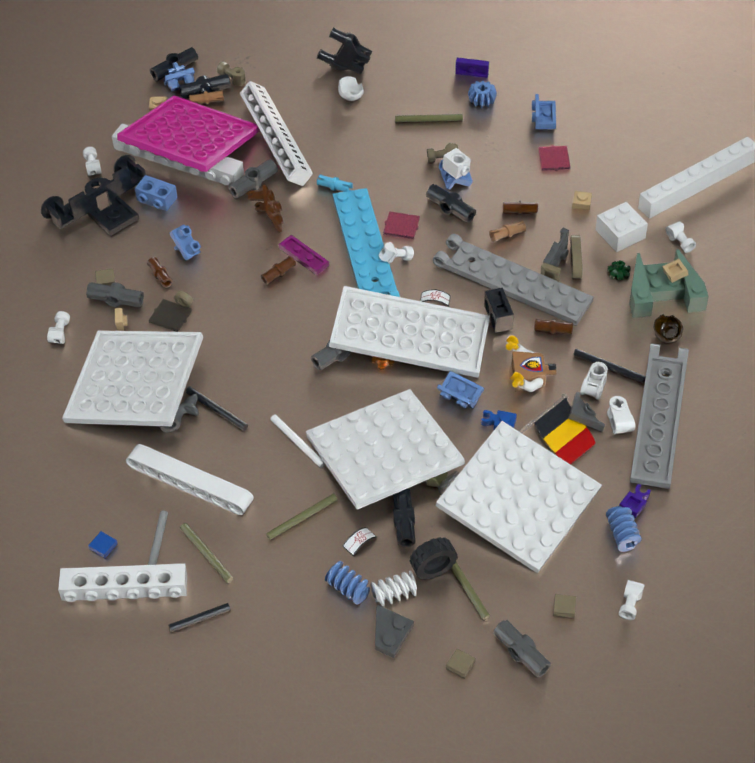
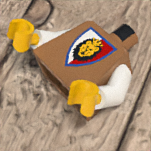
M513 335L506 339L508 342L506 349H513L511 362L513 375L510 377V380H513L512 385L515 387V392L524 390L534 392L540 387L545 386L546 375H556V364H545L543 354L524 348L518 344V339Z

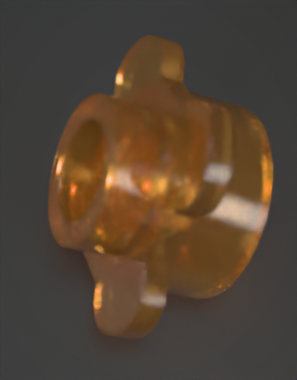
M375 356L372 358V362L376 363L380 370H384L389 365L394 364V360Z

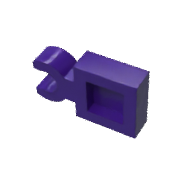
M640 484L636 486L634 493L629 491L619 504L621 507L630 508L634 518H637L646 506L651 492L650 489L645 493L640 492Z

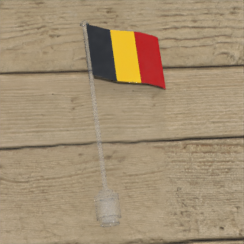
M562 394V398L519 432L524 433L532 425H535L542 440L550 450L571 465L595 446L596 442L584 424L569 419L571 406L567 401L568 395ZM453 472L440 483L438 491L441 496L460 472Z

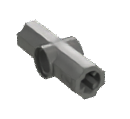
M271 159L258 167H250L245 171L243 177L229 185V191L237 199L250 190H258L261 188L263 181L278 172V167Z
M91 282L87 286V298L105 301L112 307H118L120 304L141 307L143 304L144 292L126 289L120 283H112L109 286Z
M329 340L325 348L311 356V361L317 370H322L336 360L339 362L344 361L351 351L329 347Z
M503 620L497 625L493 634L508 648L511 657L516 662H522L536 677L544 675L550 668L551 663L536 649L534 641L528 635H522L508 620Z

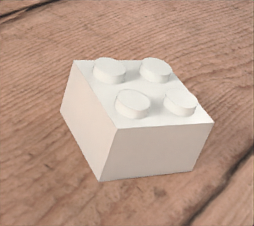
M624 202L597 215L596 231L618 252L645 239L648 223L627 202Z

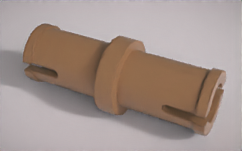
M223 90L210 93L205 91L203 94L189 95L190 101L198 104L206 103V105H209L211 102L224 101Z
M523 221L511 225L505 224L501 228L490 230L489 236L493 242L505 237L511 238L512 235L525 232L526 226Z

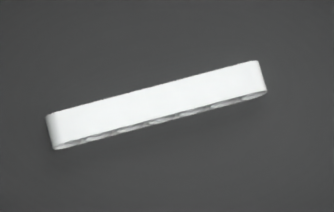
M137 444L126 459V463L134 470L237 515H243L254 499L253 495L242 487L142 444Z

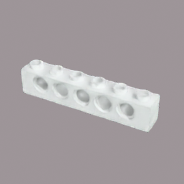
M186 564L60 568L58 591L61 600L67 602H74L76 600L95 601L97 599L116 600L146 597L155 599L159 597L177 598L187 596Z

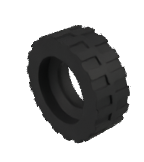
M438 537L419 545L410 555L409 562L417 577L427 580L441 576L451 569L457 562L458 554L449 539Z

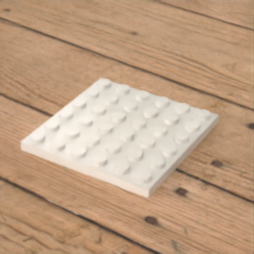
M97 331L62 419L65 423L172 427L203 340L202 333Z
M411 389L306 431L307 438L357 510L465 464L464 457Z
M501 421L438 499L435 506L538 574L599 492L602 484Z

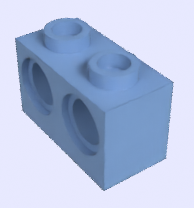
M147 175L135 187L137 201L157 209L168 211L177 199L176 185Z

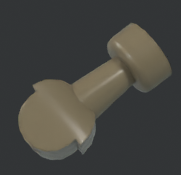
M220 62L217 66L218 74H228L233 85L243 86L246 83L245 71L242 67L231 69L228 63Z
M448 143L445 149L434 151L433 148L427 149L428 162H435L436 158H443L446 153L455 148L458 149V145Z

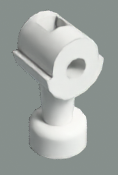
M94 147L85 148L83 156L87 160L85 164L88 176L102 174L99 159H96V149Z
M679 221L667 226L666 233L669 239L672 241L678 239L682 243L681 248L685 253L691 252L696 247V242L692 238H687L684 234L683 223Z
M391 242L386 243L379 253V258L388 263H391L395 257H401L403 260L410 261L414 256V250L411 246H403L402 249H398Z
M59 311L55 315V327H49L48 343L64 344L65 342L64 326L69 323L70 315L64 311Z
M628 580L624 592L626 604L620 607V617L626 620L635 619L637 610L634 606L636 601L642 598L645 584Z

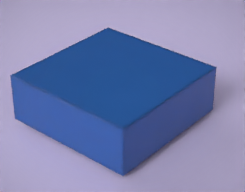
M100 531L88 547L89 550L106 558L118 543L116 539Z

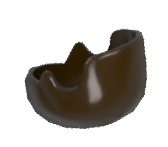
M662 314L654 322L655 336L660 341L673 343L682 337L683 325L674 315L665 316Z

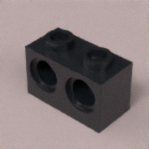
M503 287L485 291L484 307L490 316L489 319L494 332L513 329L514 313Z

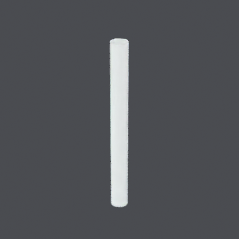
M276 414L271 417L270 420L319 468L325 466L322 458Z

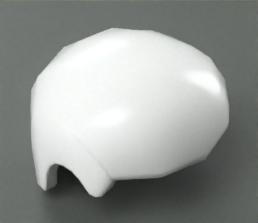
M349 76L339 80L338 92L343 99L348 101L360 99L364 93L362 83L359 85L355 77Z

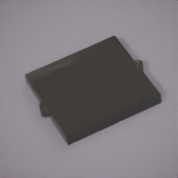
M163 299L159 306L154 309L149 323L178 332L183 323L187 322V317L191 313L192 308Z

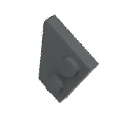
M564 227L561 229L559 243L554 241L543 263L558 267L561 260L566 259L569 253L567 249L568 229Z
M377 605L375 650L395 658L413 628L414 621Z

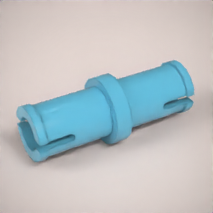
M321 174L318 176V178H321V180L317 179V185L328 187L333 191H352L349 190V188H353V183L339 180L338 177L331 178Z

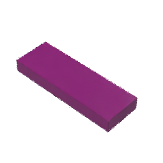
M290 235L278 244L280 250L293 257L294 260L316 276L329 267L328 260L293 235Z

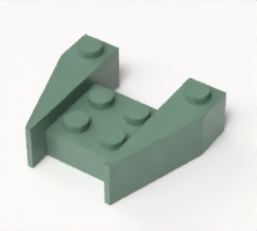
M676 249L674 261L680 259L688 270V275L673 283L663 271V266L668 263L643 265L641 255L637 253L629 302L633 318L650 317L653 302L684 299L688 313L706 311L709 296L705 282L679 249Z

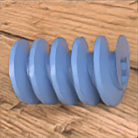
M621 506L608 509L606 517L608 518L618 550L621 552L632 550L642 541L639 529L636 528L637 523L634 521L635 518L632 515V510Z
M338 561L327 572L325 582H328L330 586H334L337 591L346 595L349 600H353L356 605L362 603L370 592V587H367L368 580L364 579L361 582L362 576L360 574L355 577L356 571L351 570L349 572L350 567L346 565L342 568L343 562Z

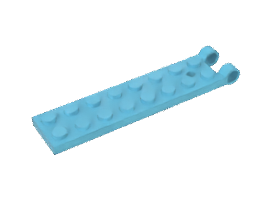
M367 188L333 193V201L358 289L400 297L390 264L379 258V253L384 244Z

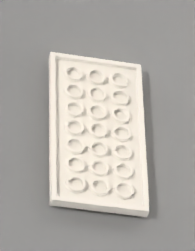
M344 286L329 347L448 372L452 371L478 378L490 316Z

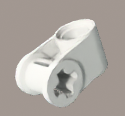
M595 362L591 365L587 377L583 381L580 391L581 395L587 394L596 397L597 400L600 399L606 383L608 370L604 363Z
M621 396L612 397L609 402L610 407L608 408L607 416L613 433L621 434L635 431V421L627 401Z

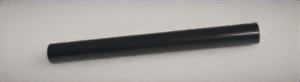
M575 349L573 356L591 363L602 362L607 366L608 370L641 383L645 382L646 376L579 349Z
M189 386L186 389L188 395L197 394L199 402L243 431L248 428L247 423Z

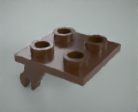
M266 184L262 185L263 190L248 192L249 201H262L255 203L256 212H266L278 232H282V224L284 223L280 214L282 206L279 201L275 200L273 191L269 190Z

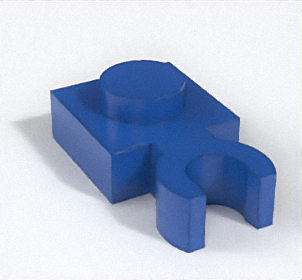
M484 410L483 417L488 419L482 418L481 425H494L495 430L503 421L514 428L517 414L500 410L497 411V414H493L489 410Z

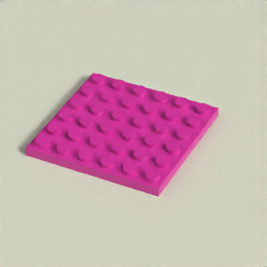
M174 95L119 132L117 140L127 145L138 147L141 150L152 152L155 155L163 156L171 161L182 163L185 166L196 168L201 172H207L260 132V129L255 123Z

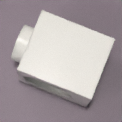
M455 148L444 155L442 168L455 179H458L469 172L471 159Z

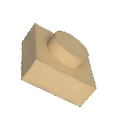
M167 96L150 97L149 111L165 102Z
M575 191L572 208L590 210L592 193Z
M680 259L663 266L664 273L672 283L688 275V270Z
M115 308L117 331H125V326H128L127 315H123L122 308Z

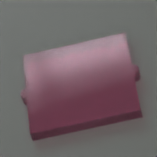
M552 145L550 147H539L542 171L570 169L567 146Z
M390 211L385 221L383 235L414 239L416 230L419 229L420 216Z

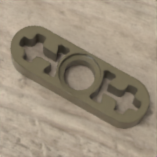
M571 235L572 278H582L580 235Z

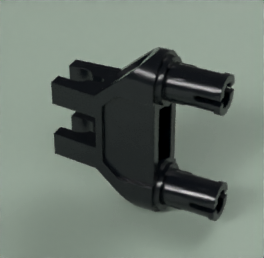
M333 27L329 37L341 42V47L334 55L320 49L316 59L329 64L330 68L334 70L349 69L361 74L365 63L368 64L372 51L360 45L354 34L350 32L344 33Z

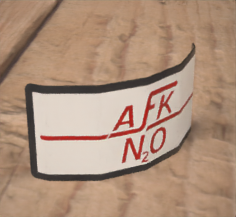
M432 289L423 291L420 301H438L449 307L451 296L444 291Z
M360 528L346 540L343 547L354 556L365 542L376 538V536L368 528Z

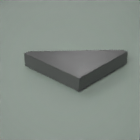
M576 392L569 419L603 431L605 424L595 417L596 413L588 403L585 404L579 397L580 393Z

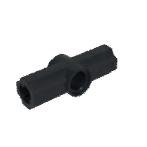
M193 47L179 54H168L166 61L150 69V74L155 81H158L169 75L168 69L173 68V63L177 62L178 66H187L198 60V54Z
M228 74L212 78L204 75L198 77L195 82L179 85L181 97L187 99L190 98L189 95L203 94L205 91L210 93L230 88L231 83Z
M434 184L426 192V197L437 203L447 215L452 213L468 223L476 215V209L463 202L461 196L456 192L449 193Z
M405 489L393 494L394 526L397 529L398 545H401L403 548L411 547L415 544L414 507L411 504L410 489Z

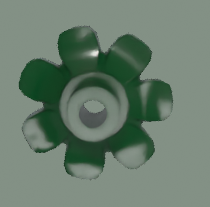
M619 260L612 262L611 266H608L607 271L610 273L609 277L611 279L617 276L618 280H623V277L625 279L630 277L631 267L629 265L625 266L626 263Z

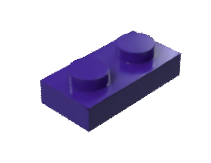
M457 57L455 74L488 78L490 61Z

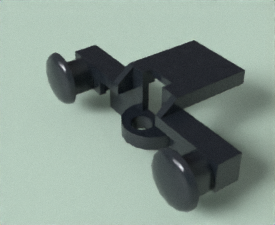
M123 155L114 164L112 180L107 178L90 180L85 185V193L82 191L68 199L69 203L64 205L61 197L51 196L43 202L41 214L46 219L52 218L53 224L60 230L88 214L104 231L112 236L139 220V214L124 202L119 195L137 186L146 175L145 169L138 163H135L133 156ZM106 192L110 206L100 211L96 197Z

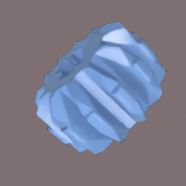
M476 81L475 84H471L468 96L470 103L474 104L475 107L479 105L482 108L483 106L489 107V104H494L497 92L495 86L490 84V81Z

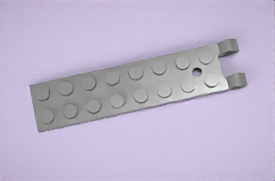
M451 234L446 240L448 248L457 251L452 258H449L443 251H438L433 257V263L437 267L445 268L490 289L503 287L507 296L566 322H573L575 326H577L593 302V296L463 241L457 234Z
M651 343L630 483L670 489L689 349L679 348L677 359L659 356L660 345Z

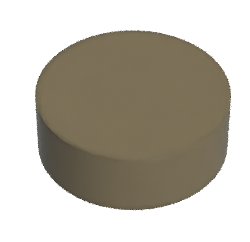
M178 291L174 296L176 303L182 307L188 308L193 303V298L184 291Z

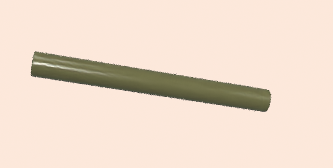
M463 114L395 116V122L463 121Z
M334 493L267 532V538L272 540L338 500Z
M183 523L180 529L227 583H230L233 580V576L189 525Z
M456 562L451 570L483 621L489 619V613Z

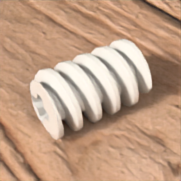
M411 570L409 575L406 572H402L401 578L396 574L393 576V580L387 577L385 583L381 579L378 580L377 585L374 582L370 583L376 603L380 602L382 607L385 606L386 599L390 604H393V597L398 602L401 601V594L406 599L409 598V592L414 597L416 596L417 586Z

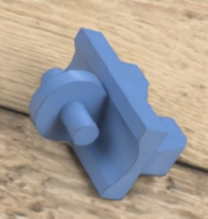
M177 62L173 63V68L168 69L169 75H166L164 84L168 85L171 92L179 90L178 81L183 80L185 84L194 82L195 71L193 68L185 70L184 65L178 66Z
M184 224L172 230L169 234L176 244L174 247L175 251L179 249L186 261L201 253L199 250L201 246L198 241L193 240L190 227Z

